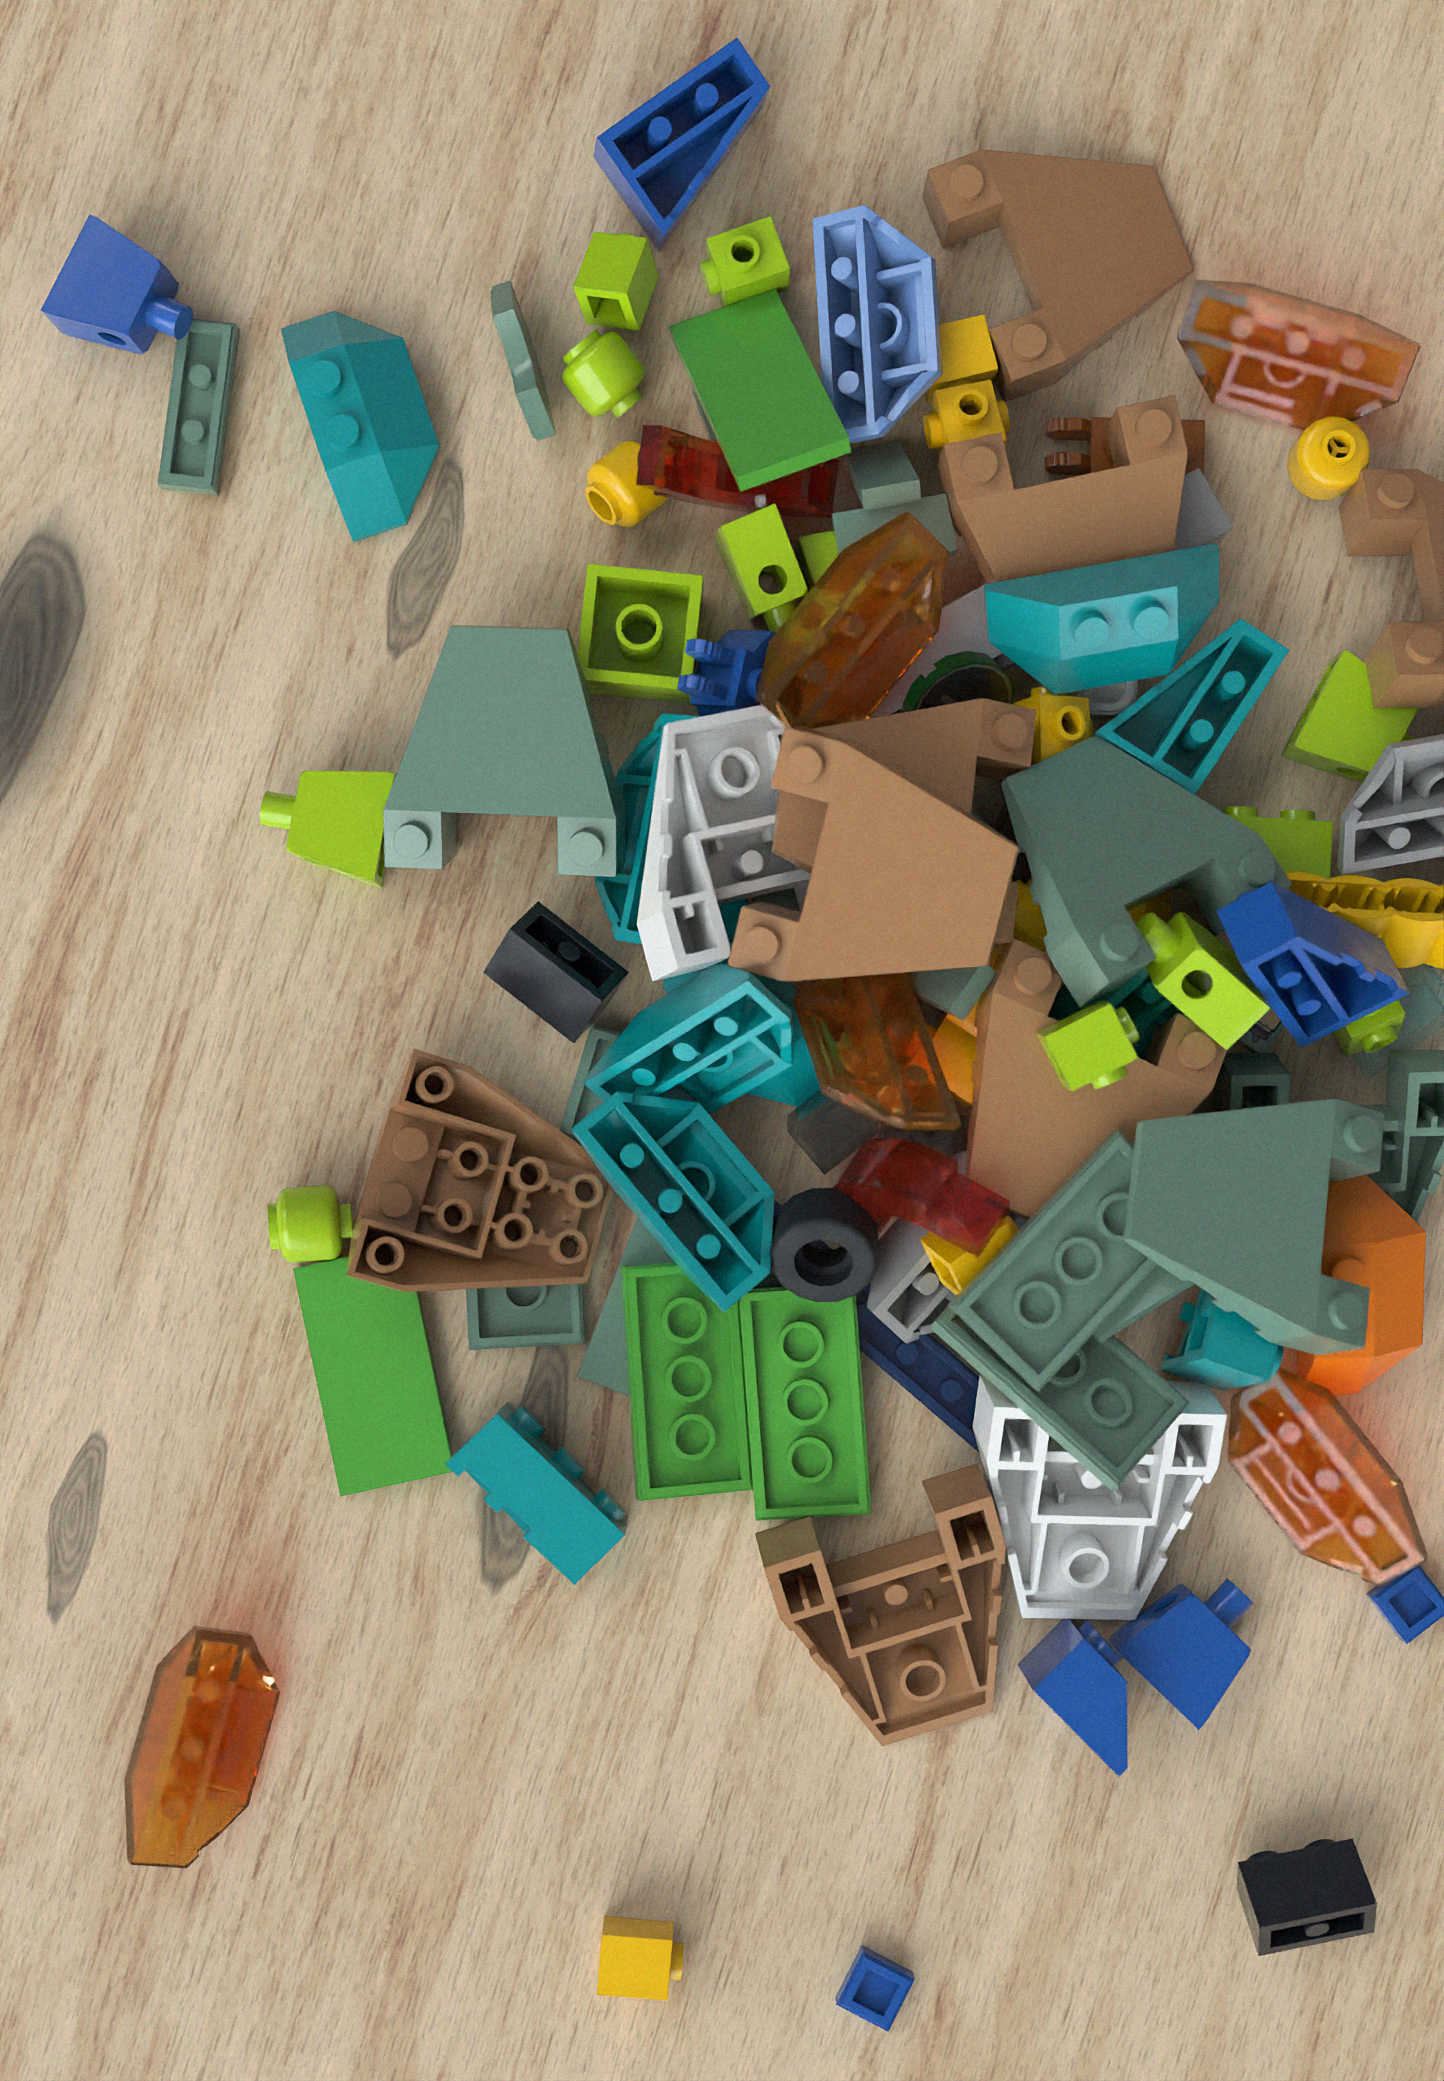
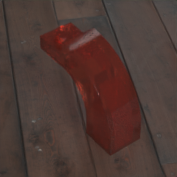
M643 425L641 445L637 457L636 485L654 490V495L703 506L753 513L776 504L780 516L831 518L839 460L831 459L740 492L718 442L696 437L663 425Z
M874 1138L863 1143L832 1185L833 1188L850 1196L868 1211L873 1220L877 1222L878 1236L891 1217H897L929 1230L977 1258L980 1257L1010 1210V1200L958 1173L957 1160L927 1146L897 1138Z

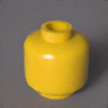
M1329 416L1314 421L1303 430L1288 453L1287 470L1292 484L1300 493L1311 499L1327 501L1341 497L1357 482L1361 469H1367L1369 465L1370 446L1367 436L1357 424L1343 417Z
M623 441L597 460L587 471L588 487L585 489V496L589 506L597 517L608 525L636 526L668 500L670 494V483L668 480L670 468L662 453L652 446L646 448L636 441Z

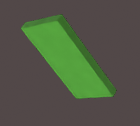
M776 289L669 326L672 341L740 492L851 453L848 434Z
M348 1257L293 1268L340 1497L450 1473L452 1471L445 1464L453 1456L419 1292H400L347 1277Z
M675 1262L620 1266L636 1499L638 1501L753 1490L739 1300L723 1312L681 1271Z
M782 1285L753 1287L739 1299L756 1521L795 1519L808 1516L812 1518L872 1514L856 1295L838 1302H815L796 1296Z

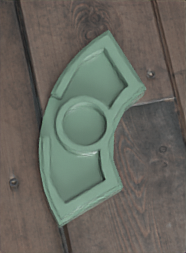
M507 281L492 286V291H490L492 315L510 367L515 394L533 438H536L537 441L556 435L545 383L512 283Z

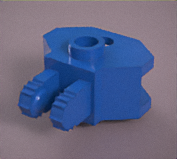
M728 630L717 643L695 638L687 639L685 654L698 660L696 674L680 675L677 688L691 696L689 704L697 707L699 716L775 702L785 718L795 674L786 637L774 631Z

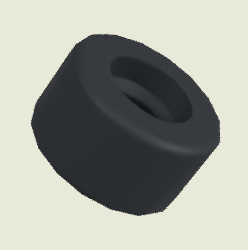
M833 1187L811 1188L793 1195L780 1207L773 1225L770 1253L774 1274L782 1286L796 1296L811 1301L838 1302L857 1295L870 1283L877 1268V1219L869 1206L854 1194ZM815 1240H829L839 1243L842 1247L834 1250H821L807 1243Z

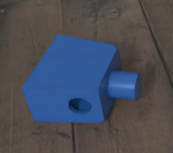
M89 214L41 308L42 313L61 333L67 336L137 354H144L149 350L158 331L178 340L182 339L189 331L193 319L192 308L174 300L178 292L179 283L167 267L156 257L91 214Z
M1228 1578L1204 1603L1187 1587L1180 1584L1138 1614L1135 1620H1130L1114 1632L1107 1640L1130 1665L1199 1730L1205 1724L1250 1655L1251 1649L1230 1628L1251 1607L1253 1602Z

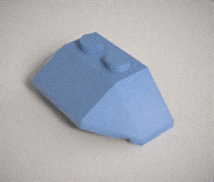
M863 205L812 218L822 384L848 434L850 444L883 437L942 375L936 261L871 209Z

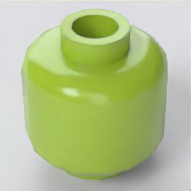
M595 329L562 358L567 364L562 373V381L591 416H602L611 410L619 418L643 397L636 387L644 380L646 369L621 336L615 332H607L601 335Z
M330 1185L285 1188L279 1193L277 1203L268 1204V1230L271 1250H280L281 1255L288 1262L298 1263L335 1259L342 1250V1238H351L352 1236L351 1203L339 1204L338 1194Z

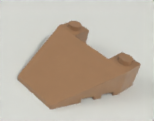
M981 149L928 169L922 198L942 248L1000 227L1033 309L1032 313L992 327L989 332L998 365L995 383L1002 400L1005 402L1057 383L1078 362L1094 349L1097 350L1104 345L1115 332L1135 316L1138 317L1190 275L1194 269L1152 165Z
M1175 395L1116 408L1106 427L1114 468L1014 489L1002 432L943 445L937 468L943 494L947 493L952 525L958 536L963 537L977 560V567L986 582L994 583L1174 551L1188 456Z
M1361 469L1357 482L1350 488L1339 506L1347 557L1413 556L1425 621L1389 622L1365 656L1374 709L1431 708L1444 703V482L1419 469Z
M981 698L821 727L814 730L862 742L901 771L909 773L924 783V786L951 804H956L971 814L975 776L999 781L1031 767L1036 710ZM779 790L771 852L811 874L828 803ZM1010 882L994 947L1013 941L1019 883Z
M785 727L770 788L828 803L802 913L762 901L742 906L728 966L784 982L987 966L990 962L1020 846L956 804H951L924 786V783L909 773L901 771L877 755V752L862 742L806 727Z
M1014 939L997 957L993 966L997 973L981 995L976 1007L975 1028H977L975 1060L972 1062L971 1082H974L972 1114L969 1116L965 1192L1029 1220L1113 1130L1119 1131L1135 1146L1137 1122L1190 1115L1212 1091L1227 1050L1191 1019L1177 1013L1155 1030L1144 1060L1138 1058L1124 1065L1128 1072L1126 1076L1099 1089H1094L1092 1083H1089L1073 1092L1063 1087L1036 1034L1059 1022L1048 1017V1014L1061 985L1062 978L1047 953Z
M977 1463L922 1480L936 1530L826 1565L811 1516L755 1533L764 1571L780 1619L790 1631L795 1632L807 1647L810 1657L821 1670L826 1671L838 1686L842 1697L881 1746L993 1711L998 1654L996 1629L998 1614H1001L1002 1594L1000 1592L1001 1567L1002 1564H1005L1006 1544L992 1495Z

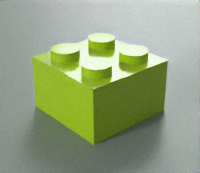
M587 563L577 655L591 694L690 703L691 696L678 690L677 686L680 675L695 674L696 659L685 654L687 639H699L703 601V575Z

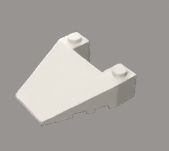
M775 702L666 724L663 728L637 918V927L652 981L706 969L730 957L731 949L719 909L721 904L794 888L799 909L802 913L811 874L771 852L779 790L770 788L784 728L790 727Z
M980 1374L973 1430L988 1489L992 1495L1005 1540L1006 1560L1022 1618L1135 1620L1168 1560L1165 1552L1178 1528L1185 1529L1193 1514L1190 1509L1193 1500L1203 1482L1209 1484L1218 1468L1227 1414L1208 1385L1191 1381H1167L1190 1404L1112 1492L989 1380Z

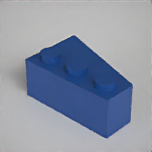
M735 38L596 138L594 159L658 251L662 249L762 109L769 92L770 85L738 38Z
M1272 881L1258 889L1241 894L1232 903L1216 910L1241 966L1301 1048L1410 994L1382 939Z

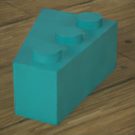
M1240 618L1118 716L1096 731L1093 736L1101 737L1195 795L1288 654L1289 649Z
M1201 1287L1195 1305L1186 1301L1183 1302L1178 1319L1188 1322L1176 1356L1165 1353L1159 1370L1194 1382L1206 1384L1220 1391L1270 1381L1271 1376L1280 1367L1284 1346L1268 1342L1255 1333L1256 1326L1235 1311L1225 1312L1211 1302L1213 1296Z
M507 1402L456 1451L445 1465L457 1476L466 1471L487 1493L483 1497L484 1501L497 1513L503 1509L524 1531L522 1533L523 1538L575 1585L625 1536L627 1525L621 1519L627 1513L619 1502L605 1489H601L596 1494L581 1479L586 1470L566 1448L561 1447L555 1452L540 1436L546 1430L545 1427L528 1408L521 1405L515 1410Z

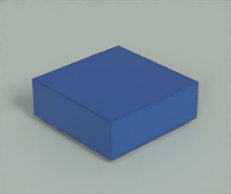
M1410 1559L1366 1593L1400 1640L1406 1644L1444 1616L1443 1595L1418 1562Z
M861 1945L835 1997L836 2005L889 2032L915 1980L914 1973Z

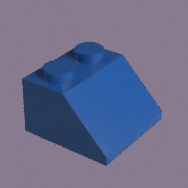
M1062 1619L1018 1664V1667L1032 1690L1120 1777L1128 1768L1127 1681L1115 1667L1122 1658L1087 1620L1078 1628L1070 1619Z

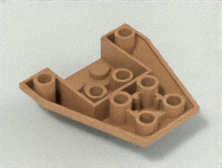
M413 1049L384 1116L353 1222L346 1276L400 1292L586 1284L591 1273L613 1188L580 1144L475 1069L459 1062Z

